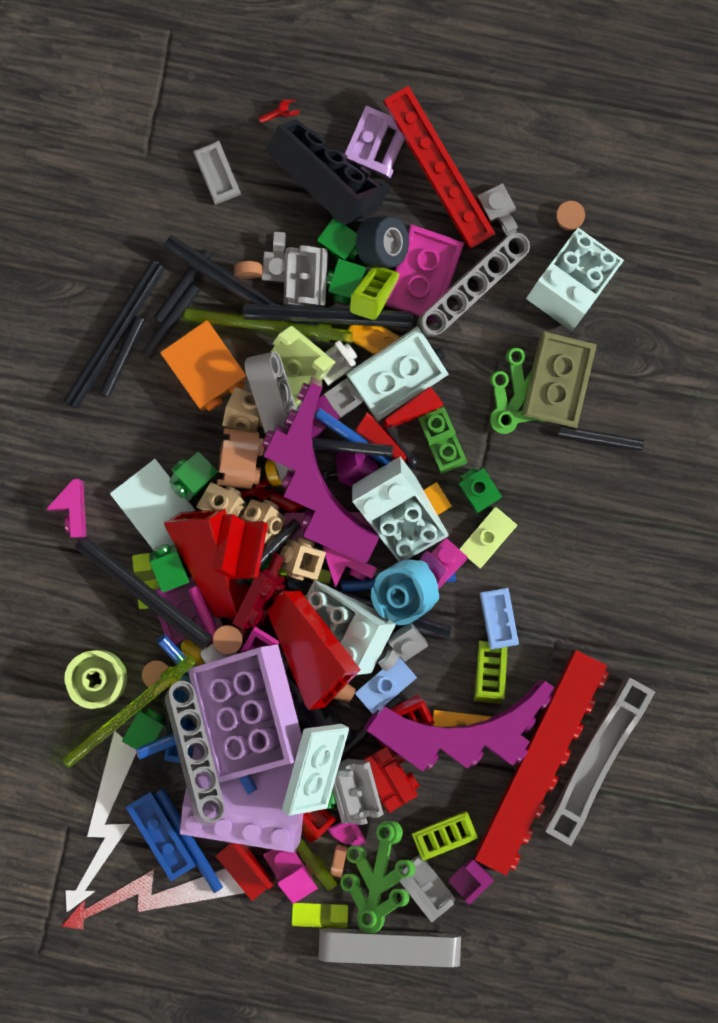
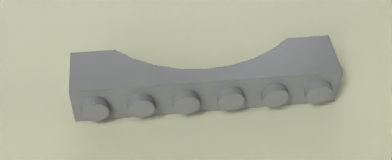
M624 677L542 828L545 832L572 846L586 820L607 772L628 736L642 718L655 691L630 677Z

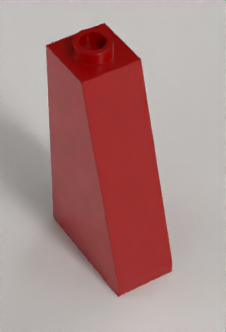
M226 509L180 512L164 522L165 528L214 617H227L228 620H234L249 590L247 581L240 586L234 579H229L212 570L223 515L227 514Z
M283 591L274 598V604L267 610V613L306 707L309 710L324 708L361 669L302 592Z

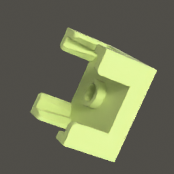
M290 326L273 342L274 348L271 352H277L282 360L297 408L300 402L297 399V395L303 382L308 384L311 377L322 381L335 364V361L293 326Z

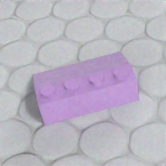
M278 645L259 647L188 669L219 783L295 762L302 734Z
M194 747L193 760L201 759V751L197 747ZM294 763L250 774L258 789L249 795L239 778L220 782L219 786L225 811L221 819L212 825H202L196 820L186 787L180 834L294 853L301 839L303 813L289 816L282 812ZM196 775V785L201 789H207L209 785L208 779L204 775ZM210 803L203 805L202 811L204 815L208 818H214L216 815L215 807Z

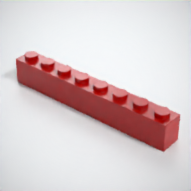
M577 650L572 651L551 694L552 699L545 707L529 740V744L526 747L528 752L523 760L518 763L473 856L476 861L506 876L509 870H515L521 857L517 853L522 843L526 845L533 833V829L530 826L535 817L540 818L546 806L543 799L547 791L552 792L556 786L559 777L555 774L559 766H565L569 759L571 751L568 750L572 739L577 740L582 732L584 725L580 722L584 714H590L594 707L596 699L593 698L597 687L602 688L607 680L609 673L605 670L608 665Z

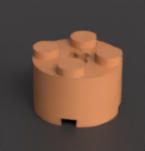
M224 428L223 434L228 435V440L221 442L218 473H222L223 478L222 480L217 479L216 484L251 490L253 484H259L261 467H256L257 456L263 455L264 447L261 446L263 439L259 438V433Z

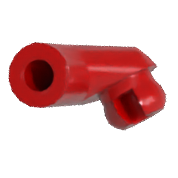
M273 492L270 501L276 504L279 509L290 513L306 507L276 492Z

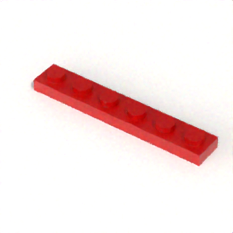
M409 85L384 99L383 103L469 250L495 235L494 230Z

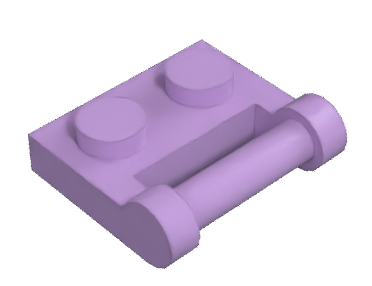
M366 106L345 152L348 156L346 161L360 167L363 166L365 169L383 178L390 179L393 174V164L404 141V137L392 117ZM389 127L396 132L381 164L374 161Z

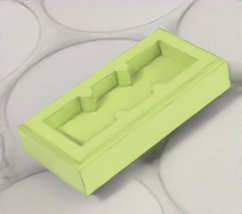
M495 507L459 550L481 569L516 528L517 524Z

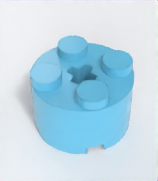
M402 560L397 562L376 577L374 587L371 590L372 603L378 614L383 618L387 617L394 621L393 623L397 625L412 623L432 609L439 600L436 578L428 565L421 560Z

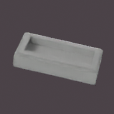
M219 141L193 151L215 205L241 195Z

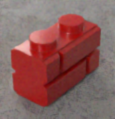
M386 745L362 759L370 763L379 798L388 813L418 796L415 789L420 787L412 772L406 774L401 766L405 760Z

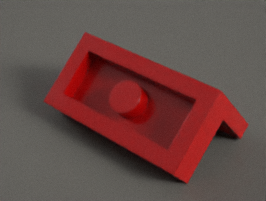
M224 514L212 570L229 579L257 578L268 524L264 521L245 522L234 514Z
M230 843L216 855V858L251 901L267 888L270 889L274 885V879L246 845Z

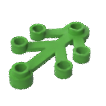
M511 348L506 353V360L510 364L514 392L509 403L507 402L505 387L509 382L508 375L502 371H495L489 378L490 384L494 389L496 408L490 415V424L496 432L501 434L512 432L517 424L532 420L546 422L521 415L522 411H518L525 401L531 375L530 371L524 380L522 363L525 360V353L520 348ZM514 351L519 353V359L516 362L511 358ZM500 374L503 377V382L497 385L495 378ZM506 414L509 417V422L503 425L501 417Z
M384 821L377 828L376 835L380 843L374 872L366 858L364 847L353 845L346 852L348 861L356 863L369 889L368 900L360 888V879L356 874H345L341 878L340 884L344 891L351 893L359 909L357 913L358 927L367 934L378 932L384 925L387 914L397 907L407 905L409 902V894L405 889H394L390 892L389 899L380 904L383 892L403 878H409L415 873V865L412 861L400 860L396 863L395 870L385 876L391 845L398 843L403 834L400 824L395 821ZM386 828L389 831V835L387 838L385 836ZM355 850L359 853L357 859L354 857ZM404 864H406L408 868L406 874L403 872ZM349 878L353 881L352 887L348 885ZM398 893H400L402 896V900L400 903L397 901ZM368 914H369L370 917H371V922H370V924L368 923V919H367Z

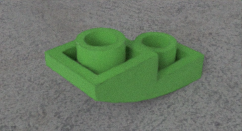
M445 407L418 418L441 474L467 464V459L456 437Z

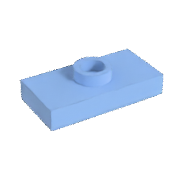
M504 588L481 592L480 600L490 650L519 645L509 589Z
M399 657L391 669L387 671L382 669L356 691L355 694L373 714L379 705L385 706L417 677Z

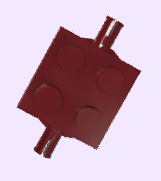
M274 553L268 567L264 571H259L258 577L254 578L232 624L238 626V630L242 635L241 646H243V642L251 629H254V627L261 628L262 625L265 626L268 623L270 617L267 610L273 605L274 598L284 591L285 585L283 583L286 577L280 575L278 571L285 557Z

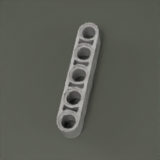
M513 233L502 239L418 317L416 323L425 337H433L444 332L525 257L530 248L527 237L521 233ZM510 241L517 243L519 247L517 255L510 252L508 247ZM490 259L497 262L499 267L497 273H492L489 270L488 261ZM469 278L477 281V292L469 290L467 285ZM449 297H453L458 302V308L455 312L451 311L447 306V299ZM428 316H433L437 320L438 326L435 331L430 330L426 325Z
M274 351L248 357L245 360V371L265 434L268 430L273 431L276 424L288 428V426L284 425L290 409L296 410L297 408L279 354ZM275 462L282 483L287 470L293 471V469Z
M178 681L167 691L165 703L194 816L200 824L212 825L221 819L225 806L195 690L190 683ZM173 691H183L187 696V701L185 703L177 702L173 697ZM182 718H188L193 722V731L182 729L180 725ZM195 746L200 749L201 759H191L188 755V747ZM196 775H204L208 779L209 785L207 789H201L196 785ZM205 803H210L215 807L216 815L214 818H208L204 815L202 807Z
M324 928L319 930L318 959L320 961L432 967L460 966L461 935L385 930L367 934L361 929Z

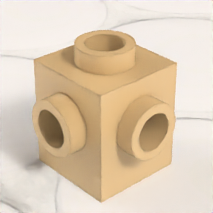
M235 387L226 406L223 426L250 432H257L259 426L263 427L251 392Z
M210 482L196 507L200 511L226 509L227 514H234L241 519L247 504L240 497L242 493L235 488L226 486L224 489Z
M251 499L241 519L245 522L264 521L268 524L264 546H266L281 531L287 518L278 512L279 507L273 502L264 500L261 503Z
M299 537L298 541L288 539L280 552V555L285 557L281 567L288 570L287 575L292 578L304 580V577L317 580L326 552L315 547L316 542L304 537Z

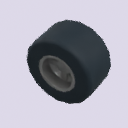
M394 216L367 218L361 223L357 231L356 247L358 255L366 266L372 268L399 266L405 260L409 248V236L403 222Z

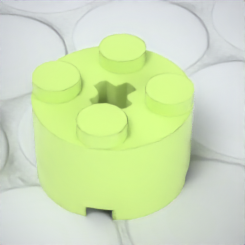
M105 650L86 651L76 656L69 663L64 677L65 685L69 696L76 704L89 709L102 708L114 703L123 694L127 684V670L122 661L111 652ZM99 672V678L102 680V683L94 686L92 685L94 680L90 676Z

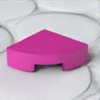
M340 822L328 828L331 835L344 844L356 846L366 844L358 824H343Z

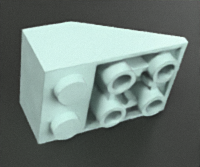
M577 228L537 281L526 299L573 332L624 260Z
M401 457L352 485L353 503L398 561L408 560L448 537V532L417 478Z
M314 580L306 595V599L361 670L357 675L372 673L396 624L387 617L383 618L374 608Z

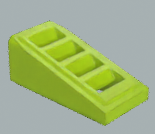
M371 267L351 295V313L376 320L399 279V273L386 268Z
M479 641L474 686L475 702L502 704L504 701L507 647L490 650L487 641ZM484 652L500 653V658L484 657ZM484 664L499 665V669L483 667ZM483 676L498 677V681L483 680ZM482 688L497 689V692L482 691Z
M461 811L411 833L422 861L478 839L466 811ZM459 821L466 834L462 837L456 825V822ZM447 826H450L455 838L453 841H450L445 830ZM434 831H439L444 845L439 846ZM424 835H428L433 849L428 851L422 837Z

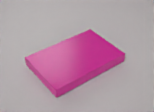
M411 224L408 231V253L405 260L395 268V272L399 273V279L384 306L398 311L412 312L413 316L419 317L449 289L464 242ZM428 316L426 319L432 323H437L436 318L433 316Z

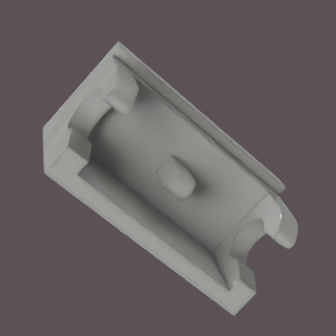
M311 246L286 248L284 305L320 307L325 305L328 249Z
M348 758L339 764L333 785V792L342 823L363 825L367 824L366 817L379 818L384 813L369 761Z
M420 854L410 860L415 865L414 875L409 878H403L400 883L428 919L433 922L454 905L453 902L456 898L426 860L422 861ZM405 864L403 866V872L406 874L408 868Z

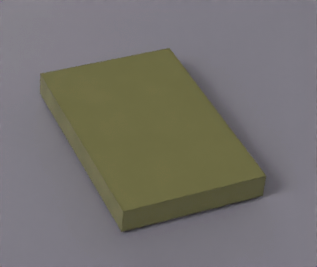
M541 331L521 415L577 428L597 344Z

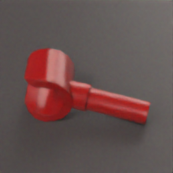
M282 100L277 109L259 117L260 123L262 124L280 116H297L300 110L291 112L288 110L289 104L296 100Z
M265 477L258 485L252 487L251 490L247 489L239 492L242 493L241 498L256 496L261 500H265L275 489L268 490L265 488L270 483L268 478Z

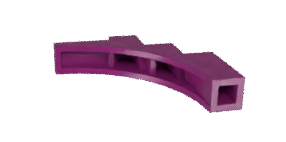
M311 377L308 384L303 382L298 392L297 399L300 402L297 409H290L284 425L288 426V428L276 424L273 431H267L261 446L265 447L264 457L293 469V471L287 470L281 486L285 487L284 497L312 509V511L307 509L300 524L304 527L303 537L367 564L379 540L378 534L373 528L356 519L341 506L328 489L318 469L312 444V425L315 407L323 387L322 381Z
M538 680L524 697L507 710L487 720L465 726L440 727L420 724L403 718L385 706L379 705L363 729L422 772L426 768L430 769L439 758L437 754L439 749L465 768H469L471 765L475 766L484 754L481 751L483 747H486L507 764L514 765L515 762H521L528 752L526 747L529 741L521 736L522 732L526 733L531 729L536 721L534 716L540 708L544 709L552 699L550 693L554 687L546 681Z

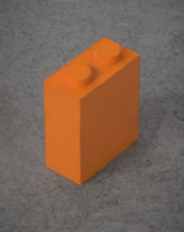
M208 320L160 352L202 412L205 409L210 412L223 403L221 398L228 393L232 394L235 387L239 389L246 387L244 383L248 380L246 374Z

